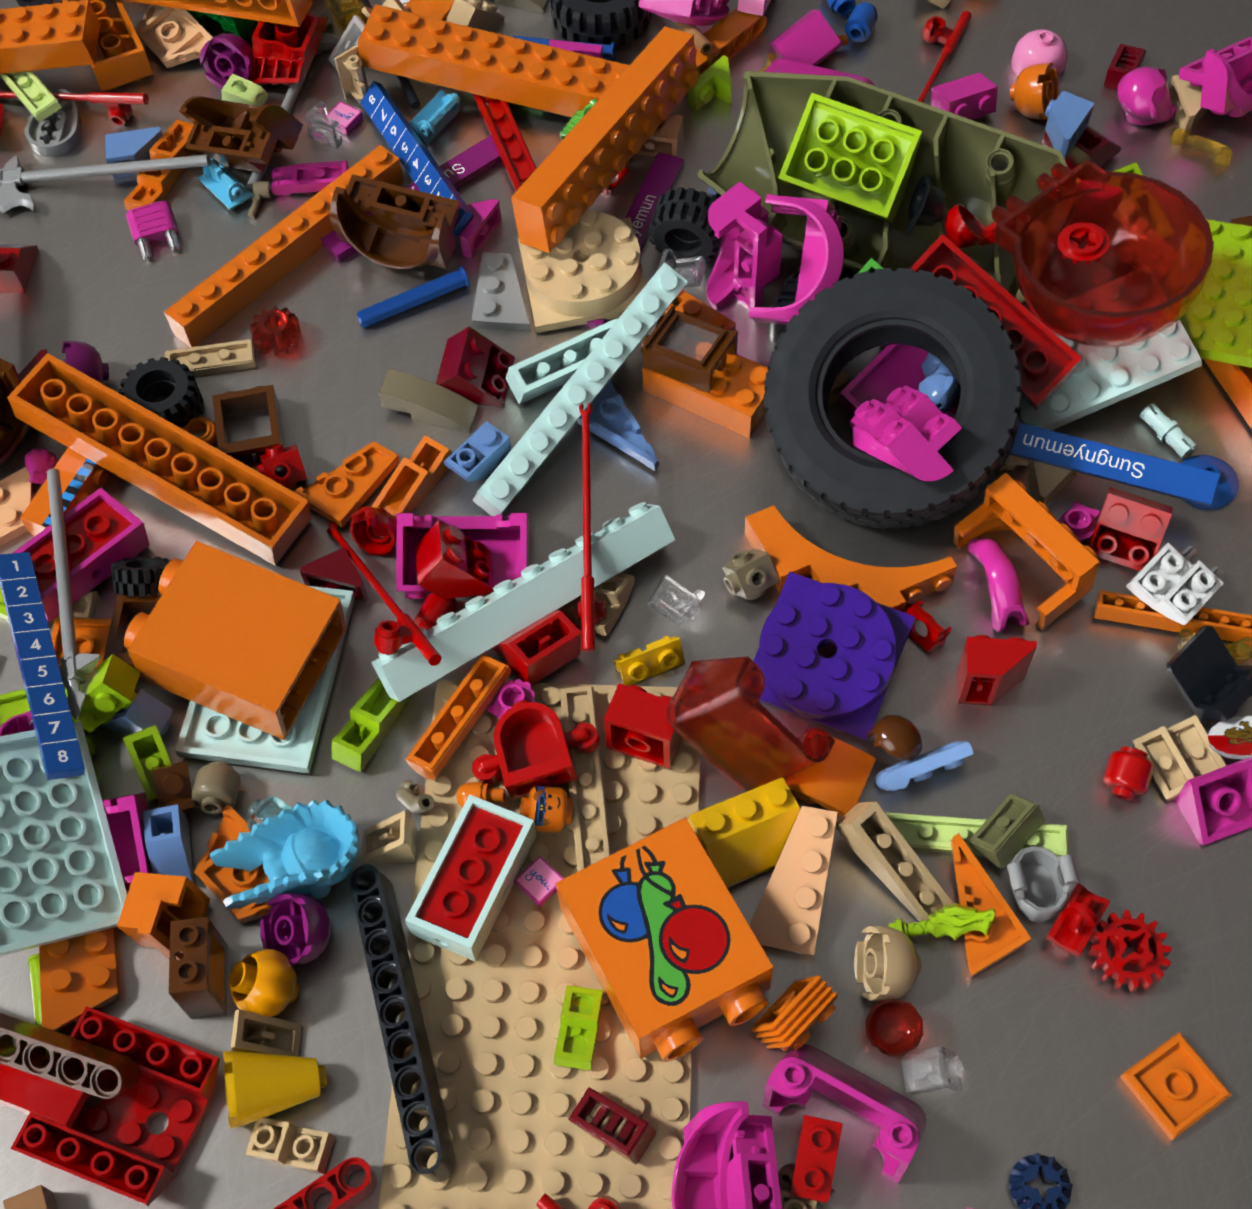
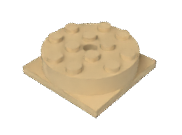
M587 209L580 217L578 223L572 226L563 240L550 253L521 244L518 238L536 333L583 325L591 320L619 318L646 285L641 263L640 246L634 234L630 217L618 219L606 213ZM580 254L589 256V259L585 262L574 260Z

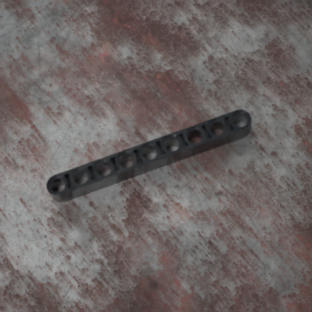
M365 864L356 868L352 873L350 888L408 1159L416 1173L431 1181L442 1182L448 1179L454 1172L456 1166L455 1154L394 888L391 881L376 867ZM375 881L374 886L368 890L370 884ZM383 912L381 918L374 922L378 914ZM390 944L388 951L381 955L385 946ZM398 977L395 985L389 988L390 982ZM405 1010L403 1019L396 1023L397 1016ZM413 1045L410 1055L404 1058V1052L407 1047ZM421 1080L418 1091L411 1094L414 1083ZM429 1115L428 1125L419 1131L420 1122ZM437 1152L438 1158L436 1163L428 1169V1159Z

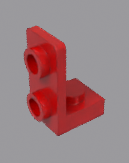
M803 1114L790 1189L792 1195L824 1203L829 1201L843 1123Z

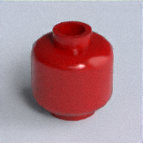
M1122 746L1120 751H1114L1109 755L1103 781L1106 786L1113 789V796L1132 801L1134 795H1145L1148 792L1154 764L1148 759V753L1136 748Z

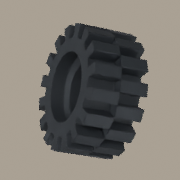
M138 556L133 557V559L124 558L123 561H115V563L111 564L114 593H119L122 596L128 594L129 597H134L135 595L145 597L147 594L151 596L157 595L159 593L160 577L171 560L167 558L161 559V557L157 556L151 558V556L139 558Z

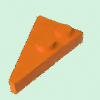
M958 833L951 839L959 904L977 908L978 911L990 908L996 910V922L992 921L987 936L983 932L976 930L963 934L968 973L973 978L1031 942L1032 938Z

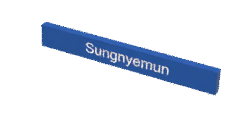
M1020 422L1009 454L1206 506H1211L1220 476L1219 473Z

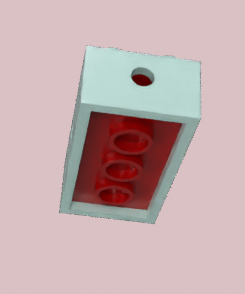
M469 794L405 919L410 934L476 962L511 891L514 880L517 878L537 837L534 820Z

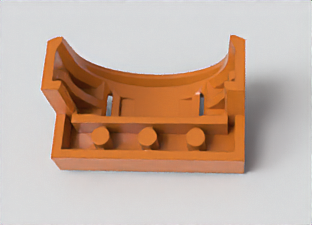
M1004 473L986 487L984 504L955 525L953 543L960 550L967 546L971 539H978V537L995 531L1012 530L1052 567L1065 581L1066 585L1036 608L1040 613V619L1035 625L1043 631L1056 618L1092 590L1100 561L1096 553L1089 546H1083L1080 543L1078 537L1066 524H1060L1054 514L1044 503L1035 501L1028 494L1022 482L1017 479L1013 480L1007 473Z

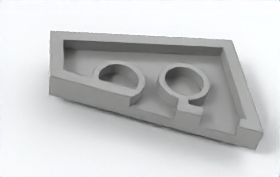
M482 253L471 319L472 328L531 331L511 254Z

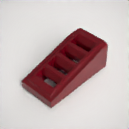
M1120 44L1107 70L1104 87L1117 91V86L1122 77L1130 71L1141 67L1147 50Z
M588 1087L568 1118L571 1123L635 1165L639 1163L656 1135V1131L650 1123ZM596 1103L600 1104L601 1107L590 1123L585 1121ZM609 1112H612V1117L603 1131L599 1129ZM623 1120L627 1123L617 1139H614L613 1135Z

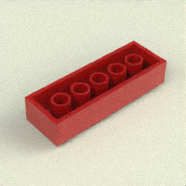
M944 234L911 266L910 269H913L914 272L918 273L919 270L935 273L937 278L941 275L955 281L957 287L962 285L973 292L974 298L979 297L990 308V312H994L1003 324V329L1007 331L1013 343V349L1017 354L1019 370L1021 372L1022 398L1036 410L1082 365V357Z

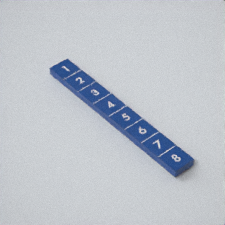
M373 81L360 104L395 155L400 158L401 164L421 192L460 201L462 209L452 231L453 236L458 237L473 213L382 84Z
M30 552L1 554L0 587L47 781L84 775L85 767Z

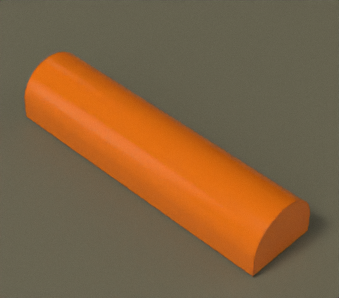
M484 654L479 657L405 760L415 772L432 781L438 777L511 675L510 667Z

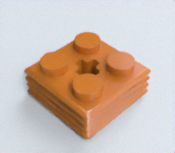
M822 976L794 980L751 1027V1032H756V1038H761V1043H766V1049L781 1048L783 1051H786L792 1047L794 1050H798L811 1037L808 1031L809 1028L816 1021L819 1023L824 1022L835 1011L836 1007L832 1003L837 999L838 992H832V987H827V981H822Z

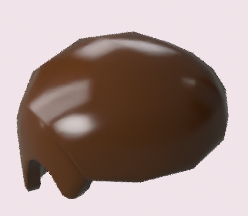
M900 715L884 716L874 724L867 734L869 738L875 734L874 746L882 747L889 755L899 760H912L922 750V739L918 729L910 720Z

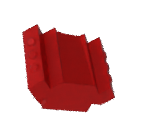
M308 11L299 27L259 21L252 35L253 69L249 81L259 83L260 85H267L268 83L272 85L302 83L304 72L306 69H309L319 47L321 34L326 30L328 17H317Z

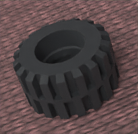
M679 187L676 188V191L672 189L666 191V194H662L659 197V201H657L649 226L648 236H650L651 244L656 245L655 249L658 252L664 253L665 257L668 259L672 258L679 263L693 264V262L701 264L705 260L710 261L713 259V256L717 255L722 241V237L718 239L714 235L715 232L708 222V210L716 198L713 196L709 197L704 191H696L695 188L684 189Z
M160 357V360L156 361L154 358L147 359V363L142 364L140 362L136 365L135 370L130 369L126 373L127 378L122 379L120 382L122 388L118 389L119 394L180 428L183 425L186 426L190 419L199 417L198 414L203 413L202 403L204 402L194 375L188 366L180 364L179 360L172 359L168 361L167 357ZM170 395L165 400L153 402L162 396Z

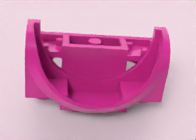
M1252 37L1245 38L1219 51L1210 49L1206 51L1205 57L1180 68L1179 79L1189 81L1192 86H1202L1200 107L1211 110L1213 114H1228L1231 117H1242L1252 111Z
M738 182L716 199L708 210V222L715 232L714 235L718 239L723 236L718 257L706 287L707 299L716 311L731 298L736 299L747 309L750 307H762L763 288L780 275L783 235L777 228L768 224L769 212L761 205L762 197L755 190L749 189L741 182Z
M905 385L903 388L899 387L892 391L886 399V404L873 398L871 401H865L856 409L855 415L849 424L853 429V445L922 481L940 480L954 471L937 451L962 427L954 418L943 414L926 394Z
M745 1101L723 1102L700 1110L683 1128L684 1145L676 1162L672 1182V1208L782 1209L772 1117L749 1115L748 1102ZM733 1144L734 1158L729 1162L731 1148Z

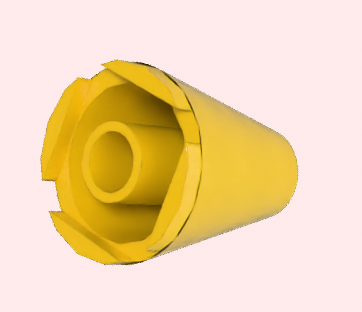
M232 1050L223 1052L229 1129L242 1127L320 1096V1088H327L325 1065H318L317 1058Z

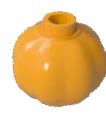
M273 949L255 951L246 955L240 962L235 964L229 976V988L238 1009L262 1016L274 1017L283 1012L288 1003H292L296 999L299 992L296 972L293 966L290 965L289 958L284 953Z

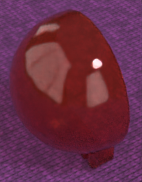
M1089 159L1073 170L1061 163H1056L1050 169L1052 176L1043 173L1036 179L1039 189L1042 190L1040 194L1027 203L1012 195L1005 202L1008 210L997 206L991 212L992 219L997 223L995 243L1013 255L1017 285L1029 309L1050 330L1067 340L1085 346L1100 348L1126 347L1149 340L1169 329L1193 306L1211 269L1214 242L1209 223L1195 203L1181 191L1160 180L1134 173L1105 171ZM1086 222L1098 225L1109 236L1110 245L1108 253L1103 255L1100 262L1092 260L1087 266L1084 261H1079L1074 265L1072 259L1063 260L1062 252L1057 251V239L1060 232L1065 227L1074 223ZM1085 239L1081 245H1078V248L1084 249L1088 245V239Z

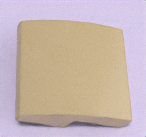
M1196 715L1167 729L1165 726H1162L1133 740L1136 749L1148 753V759L1153 762L1154 771L1152 777L1166 801L1176 799L1187 780L1226 766L1222 757L1210 748L1208 734Z

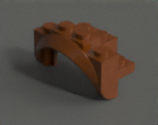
M193 96L186 100L179 110L182 115L194 123L186 141L185 150L191 154H208L227 168L263 173L266 165L269 163L273 152L281 153L282 149H294L303 124L286 110L273 104L256 106L203 96Z
M352 174L346 189L336 187L330 207V221L340 242L351 244L359 253L375 263L395 269L422 268L425 265L447 269L456 246L452 231L462 206L460 201ZM363 210L372 212L373 216L369 215Z

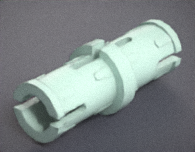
M1155 403L1150 404L1151 409L1147 406L1139 417L1157 433V438L1161 442L1165 441L1183 460L1191 456L1198 445L1179 428L1180 424L1176 420H1171Z

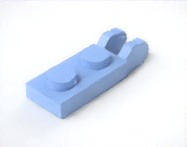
M954 741L918 755L912 760H905L885 770H881L876 775L875 784L881 790L884 789L886 791L894 792L898 791V789H904L911 778H913L914 782H918L934 775L932 770L944 766L945 770L963 765L965 763L963 758L974 754L972 747L968 742Z

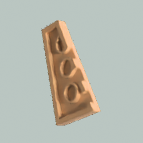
M807 806L801 807L749 925L761 946L814 956L838 812Z

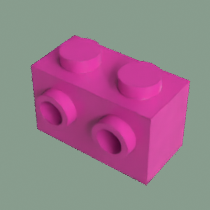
M979 72L932 87L931 106L970 120L982 118L984 115L996 112L998 86Z

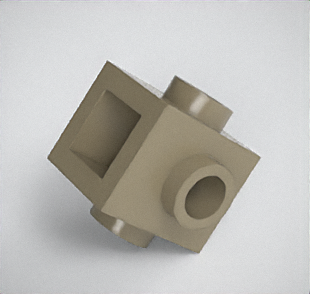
M756 548L736 553L731 557L730 562L722 566L726 574L724 582L731 594L747 600L763 596L766 589L780 582L769 554Z

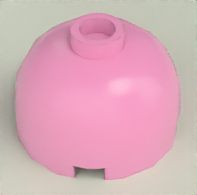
M1042 29L1028 32L1017 42L1011 61L1013 72L1018 77L1020 72L1030 65L1052 62L1054 65L1051 69H1057L1059 79L1062 72L1065 71L1068 60L1066 44L1060 35L1049 30Z

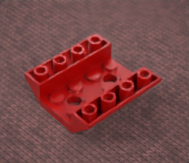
M86 1006L70 1037L134 1059L140 1070L137 1084L113 1098H102L95 1107L87 1108L84 1103L71 1129L30 1112L10 1149L149 1206L177 1176L212 1104L220 1059L214 1055ZM79 1060V1066L84 1071L83 1063ZM112 1071L113 1079L116 1083H118V1077L116 1073ZM160 1115H166L169 1121L166 1130L160 1134H152L150 1125L153 1119Z

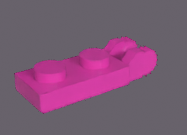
M348 161L292 164V166L274 168L271 171V178L274 182L270 186V191L277 196H289L292 192L321 191L349 169Z

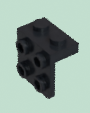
M1203 626L1167 663V672L1196 716L1200 719L1227 721L1234 717L1240 706L1252 696V666L1237 665L1212 626Z

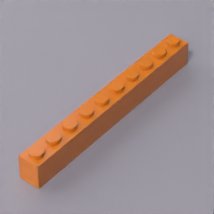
M379 145L164 311L173 334L187 346L196 347L323 247L321 238L334 231L330 221V207L336 187L346 189L352 174L400 186L404 183L400 158Z

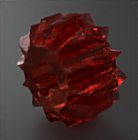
M275 305L270 311L263 308L262 315H254V322L250 324L251 338L256 348H260L264 355L272 352L277 357L281 351L288 354L289 347H298V339L301 338L302 334L299 320L295 313H291L287 307L279 311V308Z

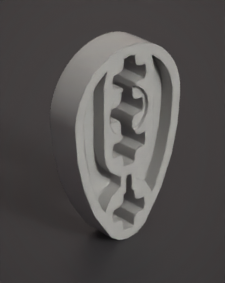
M57 89V90L52 91L51 93H70V92L67 91V90H65V89ZM58 100L62 108L40 123L32 114L30 115L25 127V136L35 153L46 157L60 156L71 151L78 144L81 138L82 122L75 101ZM53 125H55L57 131L53 130Z

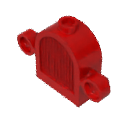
M521 700L514 703L512 708L507 710L496 724L494 745L497 754L493 756L484 754L477 757L472 764V773L478 782L490 785L497 782L502 774L506 790L511 798L516 800L528 796L534 786L557 787L578 780L579 777L571 749L575 748L578 752L584 754L591 753L598 747L600 737L596 728L590 723H580L571 731L565 732L558 716L551 708L541 703L531 702L530 700Z

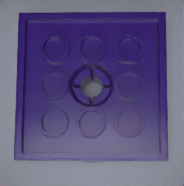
M789 572L777 604L764 623L759 648L741 690V695L868 742L869 737H867V734L876 722L914 624L915 616L876 603L867 594L853 587L838 583H820ZM832 643L837 653L832 658L821 657L818 651L824 646H830Z

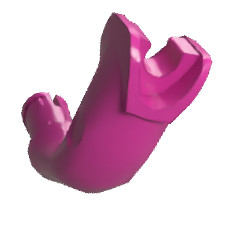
M978 537V540L975 538L971 539L968 543V551L982 563L987 576L992 605L991 620L993 629L997 632L1007 629V619L1014 616V621L1017 624L1030 625L1023 605L1019 578L1013 563L996 541Z

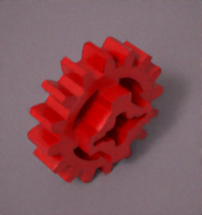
M1129 910L1124 911L1121 919L1114 912L1110 913L1107 922L1104 920L1099 921L1096 926L1098 932L1094 931L1089 939L1095 945L1090 947L1088 955L1098 958L1093 963L1092 968H1102L1105 971L1101 978L1104 982L1111 977L1115 979V989L1119 990L1123 983H1126L1130 992H1135L1140 983L1145 990H1148L1153 985V980L1159 982L1165 974L1162 970L1166 971L1171 964V961L1164 957L1171 953L1172 947L1162 945V942L1168 936L1167 933L1157 934L1155 932L1158 924L1157 921H1153L1149 925L1144 923V913H1140L1136 919L1131 917ZM1134 944H1137V947L1135 948L1134 952L1128 954L1125 958H1122V955L1125 953V950H1127L1129 947L1131 948ZM1149 944L1151 946L1153 953L1149 951ZM1107 949L1110 950L1111 959H1110V957H1109V955H1108V953H1107Z

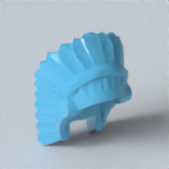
M312 800L307 805L297 802L292 810L283 809L278 816L267 817L263 823L253 824L251 832H239L237 840L226 841L224 848L211 852V860L215 866L243 869L248 872L263 864V869L268 876L269 882L227 897L223 900L225 906L229 909L245 907L251 903L262 904L270 901L278 894L288 893L309 894L316 899L326 897L330 892L331 886L345 879L352 869L358 851V824L351 819L350 814L344 812L342 806L334 807L329 800L320 803Z

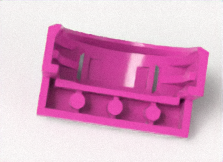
M729 0L639 1L641 9L669 20L689 25H713L729 14V7L727 6Z
M767 194L765 203L772 205V213L807 216L803 253L795 303L777 308L750 307L749 317L756 322L787 325L794 315L798 316V310L809 300L813 301L816 294L826 287H829V289L834 287L833 283L839 281L844 261V242L840 234L841 216H838L837 210L828 200Z

